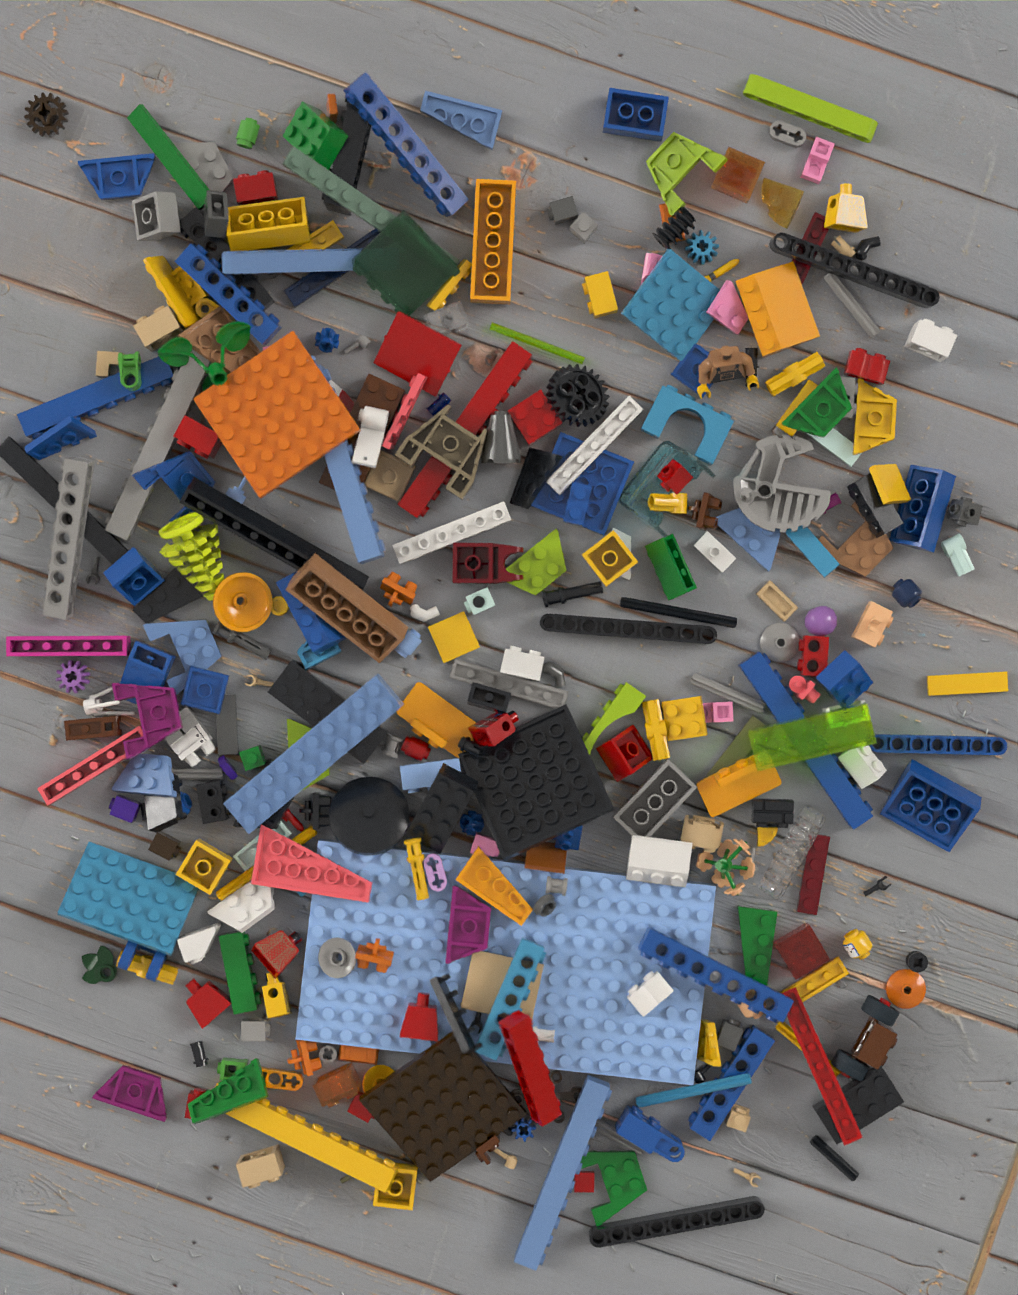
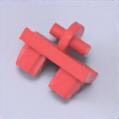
M793 676L789 681V688L795 692L794 696L800 700L805 699L809 703L814 704L821 695L813 688L816 684L810 680H805L802 676Z

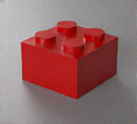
M541 389L507 411V414L511 415L513 423L528 446H531L562 426L559 416H555V410H550L552 406L547 403L548 399Z
M184 415L173 435L178 439L176 443L188 450L191 447L195 448L194 453L205 459H208V457L214 459L222 445V441L215 431Z

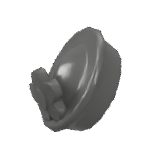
M547 894L538 899L534 906L535 914L542 917L551 914L556 907L554 896Z

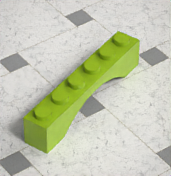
M627 682L624 685L619 684L614 691L616 696L613 701H607L603 707L605 712L601 718L597 716L591 724L594 728L589 734L586 732L582 737L589 754L598 736L608 725L625 715L634 713L646 697L643 693Z

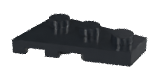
M529 447L510 504L529 509L562 459V456Z

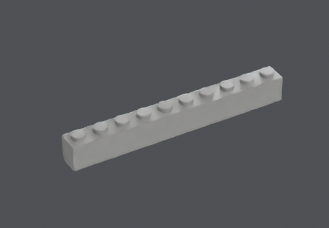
M192 350L190 352L206 367H209L212 363L196 351ZM189 357V362L185 366H181L180 370L176 369L172 377L174 383L171 388H167L163 397L166 400L163 406H159L155 413L157 419L148 428V439L146 443L142 442L138 450L140 456L138 460L133 461L130 467L132 473L129 479L126 478L122 484L121 497L117 496L113 504L115 510L112 515H108L105 521V525H107L105 530L122 539H131L157 481L154 482L149 488L144 490L132 475L168 460L177 440L173 435L184 415L188 416L195 402L193 398L198 395L203 381L208 374L192 357Z

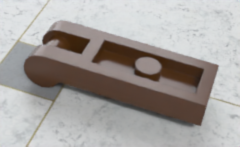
M121 715L64 721L66 741L122 735V729H120L119 725ZM111 722L112 730L106 731V723Z

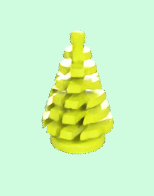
M191 512L171 521L159 530L161 538H174L172 539L174 544L166 543L159 553L165 558L168 557L169 562L173 566H178L177 570L182 575L190 573L191 575L186 577V579L192 584L199 582L195 588L199 592L208 591L204 594V597L211 601L217 586L224 579V573H219L220 569L223 568L222 561L216 562L215 560L221 557L220 548H217L220 545L219 536H215L218 533V525L214 523L199 526L204 521V517L196 512ZM197 526H199V528H200L201 530L196 531V530H194V528H196Z

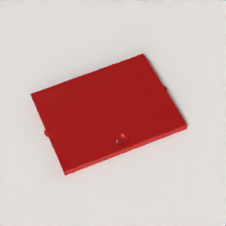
M398 311L387 335L384 336V341L373 363L409 383L412 377L417 376L418 373L426 376L427 379L422 390L436 397L447 374L451 371L450 368L462 344Z

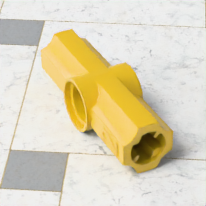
M815 352L802 361L791 364L783 369V372L765 382L769 393L774 397L789 387L800 384L808 379V376L825 367L824 361L818 352Z
M659 699L642 702L646 722L644 725L647 740L650 742L653 761L670 758L666 739L667 730L665 721L662 719Z
M121 950L116 967L124 950ZM135 954L128 971L145 978L154 957ZM164 963L157 980L173 985L179 968Z

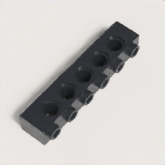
M197 207L180 220L181 233L186 239L190 236L194 241L193 245H201L207 251L205 255L210 260L214 258L221 263L222 252L231 251L223 238L205 236L204 216ZM204 229L202 237H195L196 230ZM216 244L217 250L209 253L208 246ZM252 273L241 274L243 279L237 285L239 287L244 286L247 290H255L256 294L252 299L254 301L256 299L265 306L264 311L275 303ZM232 288L230 292L234 295V290ZM245 301L243 307L247 311L249 305Z

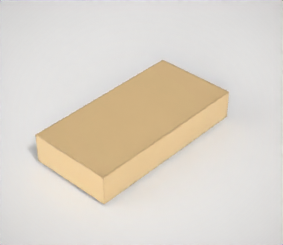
M771 580L756 593L783 622L798 609Z

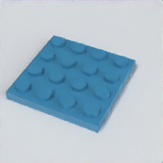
M667 249L621 314L677 360L682 361L714 320L706 311L720 289L674 251Z

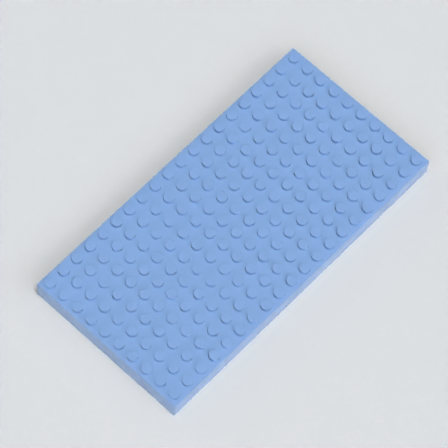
M321 838L318 840L317 854L371 881L372 889L369 903L312 894L295 1040L420 1054L437 1041L400 1037L408 1003H417L418 992L429 993V1004L437 1006L438 1041L449 1034L452 1028L429 980L449 974L451 978L445 982L450 992L457 990L458 995L454 996L453 999L458 1010L461 1009L460 1003L464 994L472 954L455 960L452 963H445L453 885H456L491 907L488 947L483 951L513 958L522 937L544 946L546 956L542 963L544 967L534 1008L532 1027L536 1026L537 1029L555 1030L554 1043L538 1041L539 1048L544 1053V1063L548 1069L686 1085L694 1084L705 987L695 983V978L689 975L685 978L677 974V969L671 966L667 969L659 965V960L653 957L649 960L641 956V951L637 947L649 926L708 956L716 893L715 884L687 881L686 888L626 880L625 873L565 867V873L563 874L526 869L525 862L504 861L503 859L489 858L533 908L521 926L455 880L471 856L442 852L439 854L434 851L421 850L424 857L430 853L438 854L441 857L447 885L442 891L432 890L424 868L429 898L417 900L411 863L407 861V848L393 847L389 851L378 855H360L349 851L337 840ZM430 857V861L427 864L432 866L433 871H436L438 860ZM438 873L434 874L435 881L432 883L433 885L436 884L437 887H441V883L444 881L439 879ZM547 876H551L552 879L561 880L568 878L566 896H562L560 893H549L554 896L556 902L554 911L545 917L535 914V903L542 896L547 895L545 894ZM331 938L347 940L353 946L355 953L359 944L365 946L367 942L375 944L376 938L380 939L379 945L387 946L386 950L394 951L391 966L388 967L386 973L378 972L376 970L377 963L369 962V966L366 969L358 968L356 959L352 972L342 978H332L325 974L319 965L318 955L321 946ZM663 944L656 947L657 954H663L666 950V946ZM681 953L674 956L675 963H680L684 959V955ZM341 954L338 955L340 961L342 960ZM525 957L522 959L533 962V960L530 957ZM694 963L692 965V971H700L702 967L701 963ZM653 971L655 973L658 971L674 991L643 1017L628 1000V990L635 984L641 985L644 982L643 978L649 972ZM466 1010L467 1012L461 1015L467 1028L475 1020L477 1011ZM481 1014L483 1027L489 1014ZM498 1016L497 1019L498 1021H501L502 1019H504V1017ZM473 1025L475 1031L470 1033V1036L476 1045L481 1032L478 1034L479 1027ZM492 1032L489 1036L494 1042L501 1039V1035L498 1032ZM507 1047L503 1056H498L497 1061L479 1054L486 1062L513 1065Z

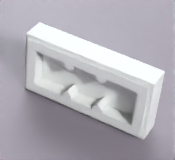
M708 531L694 544V547L721 573L736 559Z

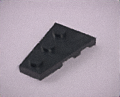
M174 568L164 578L165 581L149 593L133 611L145 623H151L204 596Z

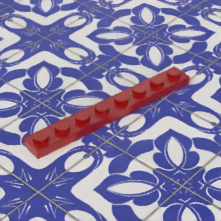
M796 987L783 992L782 994L794 1001L787 1014V1018L844 1146L863 1138Z

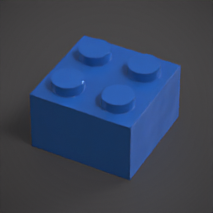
M135 547L131 548L103 572L111 585L134 606L165 581L156 567Z
M845 650L816 676V679L828 695L844 710L853 704L874 683L860 663Z

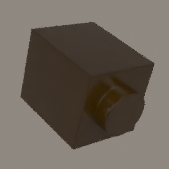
M160 831L156 833L148 850L170 861L173 857L177 858L180 853L181 847L179 845L181 841Z

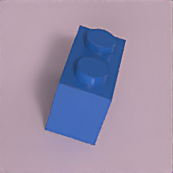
M572 482L563 523L583 526L592 486Z

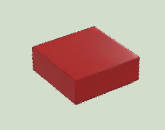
M580 1171L579 1175L575 1174L574 1192L594 1193V1171Z

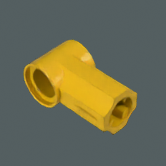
M652 493L648 498L649 510L665 511L670 514H687L688 494Z

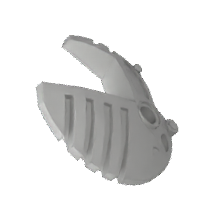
M783 434L782 438L773 435L756 443V450L750 460L745 464L739 476L733 480L736 502L746 518L756 526L770 532H775V528L780 529V533H786V529L791 528V532H796L799 526L803 525V529L809 527L810 521L815 517L816 522L828 508L831 491L778 483L784 460L813 451L814 448L810 441L798 436L790 439L789 435ZM761 453L762 459L757 478H746L752 468V464L758 454ZM766 488L770 493L767 496H762L759 490Z

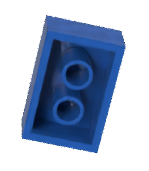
M609 87L602 133L661 142L669 97Z

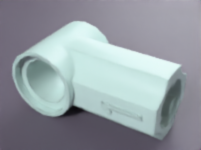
M959 533L940 542L945 555L950 558L958 576L975 569L967 554L966 543Z

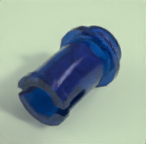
M444 392L441 395L438 394L439 397L426 408L433 416L452 401Z

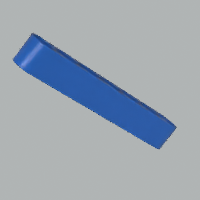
M872 734L866 741V744L870 746L872 751L880 753L1002 755L1008 747L1007 742L1003 738L994 736ZM875 738H880L881 746L875 749L872 746V741ZM896 738L901 740V746L898 749H894L892 746V742ZM918 738L921 741V746L915 750L912 747V742ZM935 739H939L941 742V747L937 750L932 747ZM958 739L961 746L958 750H954L952 743ZM975 740H978L981 744L977 751L972 748ZM998 740L1001 745L1000 749L994 751L992 744Z

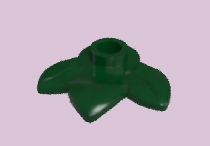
M101 945L97 954L89 953L82 956V962L88 970L82 979L87 983L111 982L116 978L117 968L113 964L114 956L107 947ZM106 968L110 969V975L104 973Z

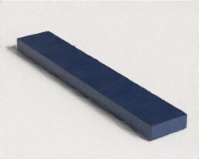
M375 228L346 249L385 248L394 241ZM349 271L310 272L283 291L296 308Z

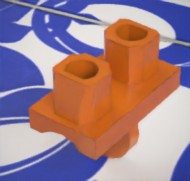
M391 572L387 578L384 577L380 589L385 591L383 597L390 600L388 606L392 607L393 603L401 606L403 602L411 605L416 595L417 584L408 581L405 587L398 585L401 576Z
M376 938L375 944L367 942L366 946L359 944L355 957L357 959V967L366 969L369 966V962L377 963L376 970L378 972L386 973L388 967L391 966L394 951L386 950L387 946L379 945L380 939Z
M296 1040L299 1055L297 1049L291 1050L292 1057L288 1058L287 1062L288 1064L294 1063L295 1070L301 1069V1062L303 1074L311 1076L314 1071L322 1068L320 1058L310 1059L308 1052L318 1050L317 1043Z

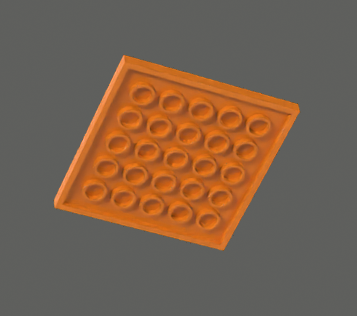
M291 331L228 374L227 381L224 384L212 385L193 398L260 499L361 431L294 331Z

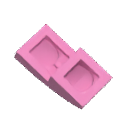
M816 137L800 178L820 184L835 143Z
M732 701L703 703L706 723L734 721Z

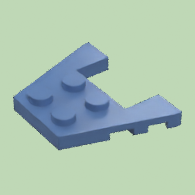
M207 619L146 623L143 625L150 641L170 634L185 669L184 673L166 680L169 688L175 689L176 695L185 688L190 666L208 669L222 657Z

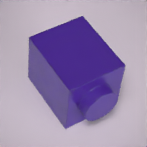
M117 795L116 798H112L109 804V809H111L109 815L133 823L137 818L142 803L123 795Z

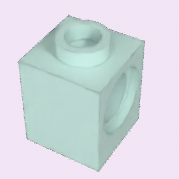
M488 587L466 596L467 601L464 602L468 613L472 612L473 615L496 606ZM477 596L484 598L485 603L481 608H476L473 605V600Z

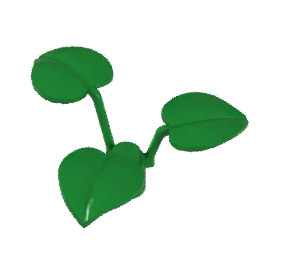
M231 322L221 327L216 335V341L222 345L220 349L221 362H213L209 367H206L193 353H190L193 348L192 344L183 337L169 340L157 353L163 362L174 367L185 366L189 362V357H192L205 370V373L209 374L202 384V389L205 391L212 385H222L227 381L228 374L224 370V350L226 348L229 351L235 352L243 349L249 341L251 326L244 322Z

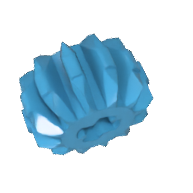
M699 230V237L693 232L691 234L692 239L687 238L686 243L689 246L685 247V251H691L687 257L691 258L694 256L693 263L696 264L698 259H700L701 265H704L705 258L708 262H712L711 256H717L718 253L714 249H718L719 244H712L717 238L712 237L710 239L711 232L708 231L706 236H703V230ZM700 243L703 244V247H707L704 252L697 248Z

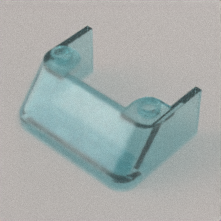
M664 441L656 448L624 488L619 498V503L665 538L668 534L659 527L664 517L663 513L650 511L648 507L650 494L672 493L671 490L667 492L660 486L662 481L657 475L661 472L662 468L674 459L693 476L691 481L697 479L701 472L712 478L716 476L699 458L670 441Z

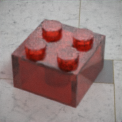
M807 922L773 942L795 980L830 960L813 929Z

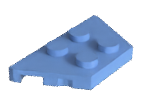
M740 508L716 517L718 518V527L767 571L771 569L781 535L780 529L775 528V532H770L756 526L746 518Z
M137 755L129 761L113 785L112 791L176 798L177 792L173 790L172 785L174 774L171 770V758L166 755Z

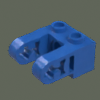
M128 941L117 968L127 971L136 951H140V949L155 954L145 977L155 982L168 955Z

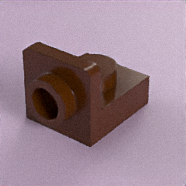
M493 1135L485 1143L476 1147L477 1151L475 1154L481 1162L485 1161L487 1165L491 1163V1158L486 1152H492L499 1146V1135Z

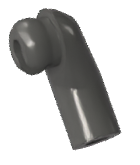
M554 662L543 664L542 671L545 674L549 673L554 676L556 687L566 686L564 672L560 666Z

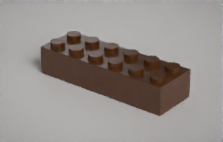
M368 373L350 415L361 429V421H358L360 409L369 406L389 411L385 437L406 391ZM359 432L348 439L349 445L352 444L354 450ZM326 465L319 483L335 491L328 466ZM359 465L362 473L359 477L361 483H365L371 467Z

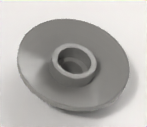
M772 624L761 635V650L773 662L789 661L799 650V635L788 624ZM779 639L784 640V645L782 647L778 646L777 641Z
M331 938L319 950V965L328 976L342 978L349 975L354 969L356 953L351 943L347 940ZM339 954L342 955L341 961L338 959Z

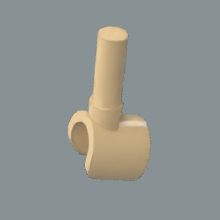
M247 675V677L253 678L252 684L245 683L246 686L251 687L256 685L272 687L274 682L258 679L255 675Z
M498 1148L493 1151L503 1159H506L505 1167L510 1169L516 1167L517 1158L515 1156L507 1155Z
M734 1168L733 1173L747 1179L753 1187H758L756 1183L752 1182L754 1178L761 1179L757 1173L748 1174Z

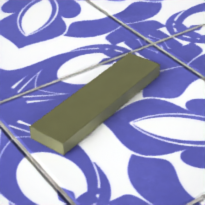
M752 715L704 778L746 758L769 727Z

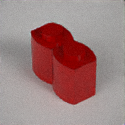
M856 348L849 352L843 375L883 385L890 360H887L883 354L875 353L873 356L867 354L865 349Z

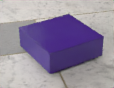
M224 755L219 757L218 763L226 775L232 780L238 777L236 769Z

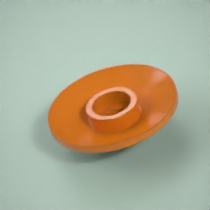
M901 969L889 977L886 984V993L889 1000L895 1006L910 1009L922 1002L926 993V985L919 973L911 969ZM910 987V992L904 993V988Z

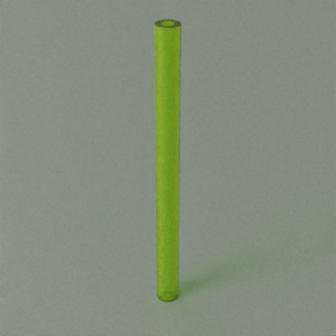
M491 323L489 330L576 363L583 364L585 357L499 324Z

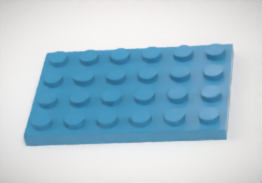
M88 842L57 914L171 956L199 888L178 877L175 872Z

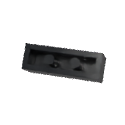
M871 473L847 486L850 497L855 500L860 514L866 519L869 530L876 538L903 524L893 504H883Z

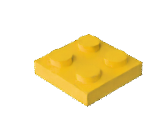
M702 696L661 702L668 741L708 735Z

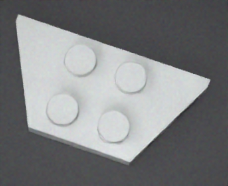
M249 881L207 912L210 916L243 933L275 910L273 900L274 888L254 885Z

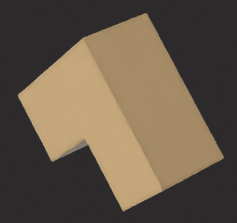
M97 351L96 376L109 377L111 366H119L118 353L122 352Z

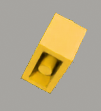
M608 271L585 277L582 289L584 295L588 294L590 302L587 303L589 314H593L595 319L617 313L618 307Z

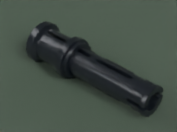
M601 581L566 589L558 587L556 590L547 592L542 590L544 606L547 608L549 605L556 603L565 604L566 600L603 593Z

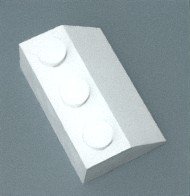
M632 835L626 880L686 888L692 843Z

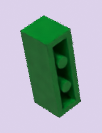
M674 534L645 545L647 555L654 566L655 573L661 582L668 601L697 588Z

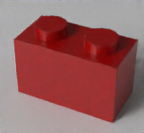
M263 170L257 172V175L252 176L240 174L237 176L238 178L233 179L238 205L278 200L273 172Z

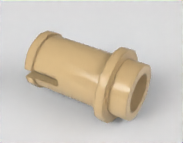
M840 235L836 240L841 246L835 241L831 243V246L840 254L852 258L856 253L854 251L855 248H851Z

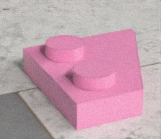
M726 280L706 313L738 335L749 318L733 283L730 280Z

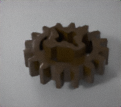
M42 92L41 98L34 95L35 101H28L31 105L30 108L25 107V111L29 114L25 115L24 118L30 120L27 126L29 128L33 127L32 131L35 134L39 131L41 137L45 133L52 137V132L58 135L59 128L65 129L62 125L63 122L69 121L64 117L69 114L64 109L66 104L61 102L58 96L54 99L52 93H49L48 97H46L45 93ZM49 103L55 104L58 107V109L51 108ZM48 111L50 114H48L47 118L45 119L43 116H45L46 112ZM35 121L42 122L44 127L37 125Z

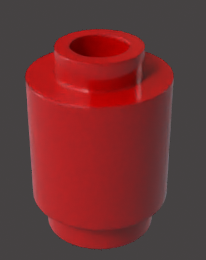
M406 736L401 747V751L405 752V755L421 762L423 758L427 760L431 749L428 748L429 743L413 736Z

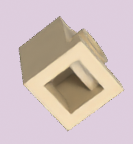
M734 1104L725 1118L726 1125L746 1132L751 1119L750 1109Z

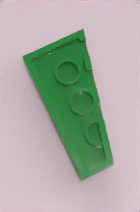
M737 906L745 975L767 986L777 911Z

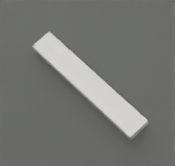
M628 396L548 478L546 483L561 495L643 411V408L631 396Z

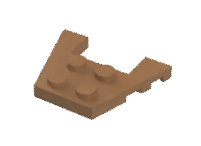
M854 502L851 507L865 522L838 549L823 536L818 540L840 565L866 577L893 549V546L887 534L876 538L871 533L866 519L860 514L859 507Z

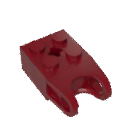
M453 543V583L499 584L524 580L523 575L509 573L505 568L506 559L510 555L523 553L524 548L496 543ZM474 558L479 562L475 569L469 565L470 562H473Z

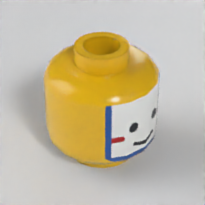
M853 929L844 935L843 946L851 958L863 960L870 955L869 951L873 945L865 931Z

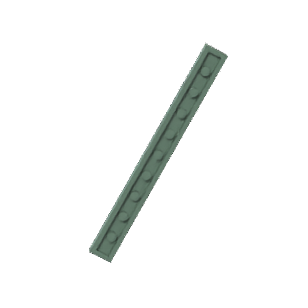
M291 148L282 163L283 166L446 277L451 276L460 261L459 259L297 148Z

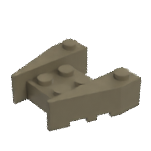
M448 404L429 421L406 437L395 453V456L412 468L423 451L455 471L445 489L463 501L474 484L487 429L484 428L479 437L472 434L447 417L452 409Z

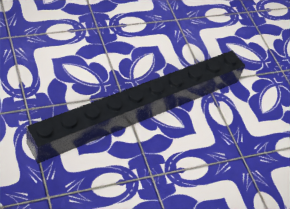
M195 477L190 482L179 502L296 570H299L316 553L362 591L368 581L369 576Z

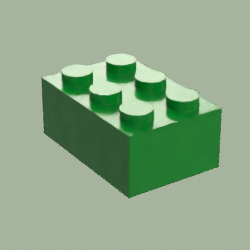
M302 101L290 124L287 126L283 137L293 147L329 170L348 135L320 109Z

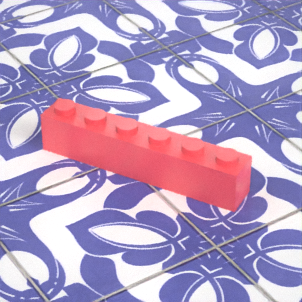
M141 725L37 788L47 806L57 802L125 760L126 755L123 741L143 737Z

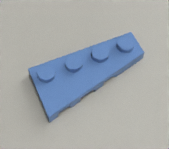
M425 91L420 109L422 113L493 151L502 110Z

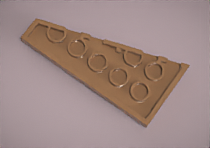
M219 306L177 337L188 339L192 344V349L210 362L220 363V349L222 345L216 341L217 332L224 325L236 321L222 306ZM250 338L247 345L240 351L232 352L225 348L224 370L227 374H230L261 352Z

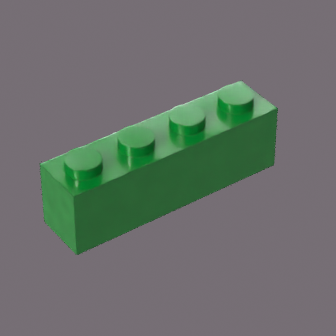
M238 930L221 933L218 937L233 1014L258 1010L262 1000L260 992L256 991L255 986L258 984L256 972L253 973L251 966L254 965L253 954L249 953L248 945H250L249 934L241 933Z

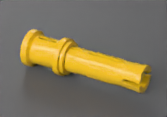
M412 838L403 842L407 847V861L411 863L416 899L424 900L428 899L429 895L422 862L425 858L420 846L422 840L421 838Z

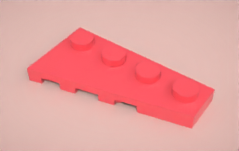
M418 373L417 376L412 377L409 384L411 388L408 394H405L400 403L402 406L392 420L393 424L384 437L382 447L389 450L395 448L426 382V376Z

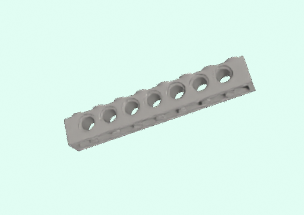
M68 457L65 458L61 465L63 475L58 486L60 497L55 507L57 518L53 523L54 539L50 544V551L52 553L51 559H49L47 564L49 575L44 585L46 596L42 601L44 616L63 620L73 617L95 463L92 460ZM73 474H75L78 477L77 484H75L72 480ZM70 494H73L75 497L74 504L69 499ZM67 514L72 516V523L68 522ZM65 533L70 537L69 543L64 540ZM62 553H64L67 556L66 562H64L61 558ZM59 572L64 575L63 582L58 577ZM56 592L61 594V601L56 598Z

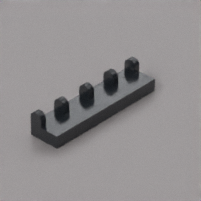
M445 974L442 977H434L429 981L464 1054H471L482 1048V1044L477 1043L475 1045L470 1036V1033L475 1031L474 1026L467 1028L461 1015L467 1012L466 1009L458 1010L453 999L454 996L458 995L457 990L450 992L445 982L451 978L450 975Z

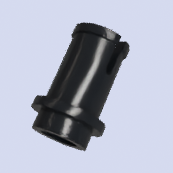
M462 737L458 743V747L462 752L466 751L476 758H480V754L483 755L485 747L471 741L470 737Z
M203 1041L191 1043L190 1046L195 1060L193 1064H196V1067L207 1065V1060L209 1059L206 1058Z

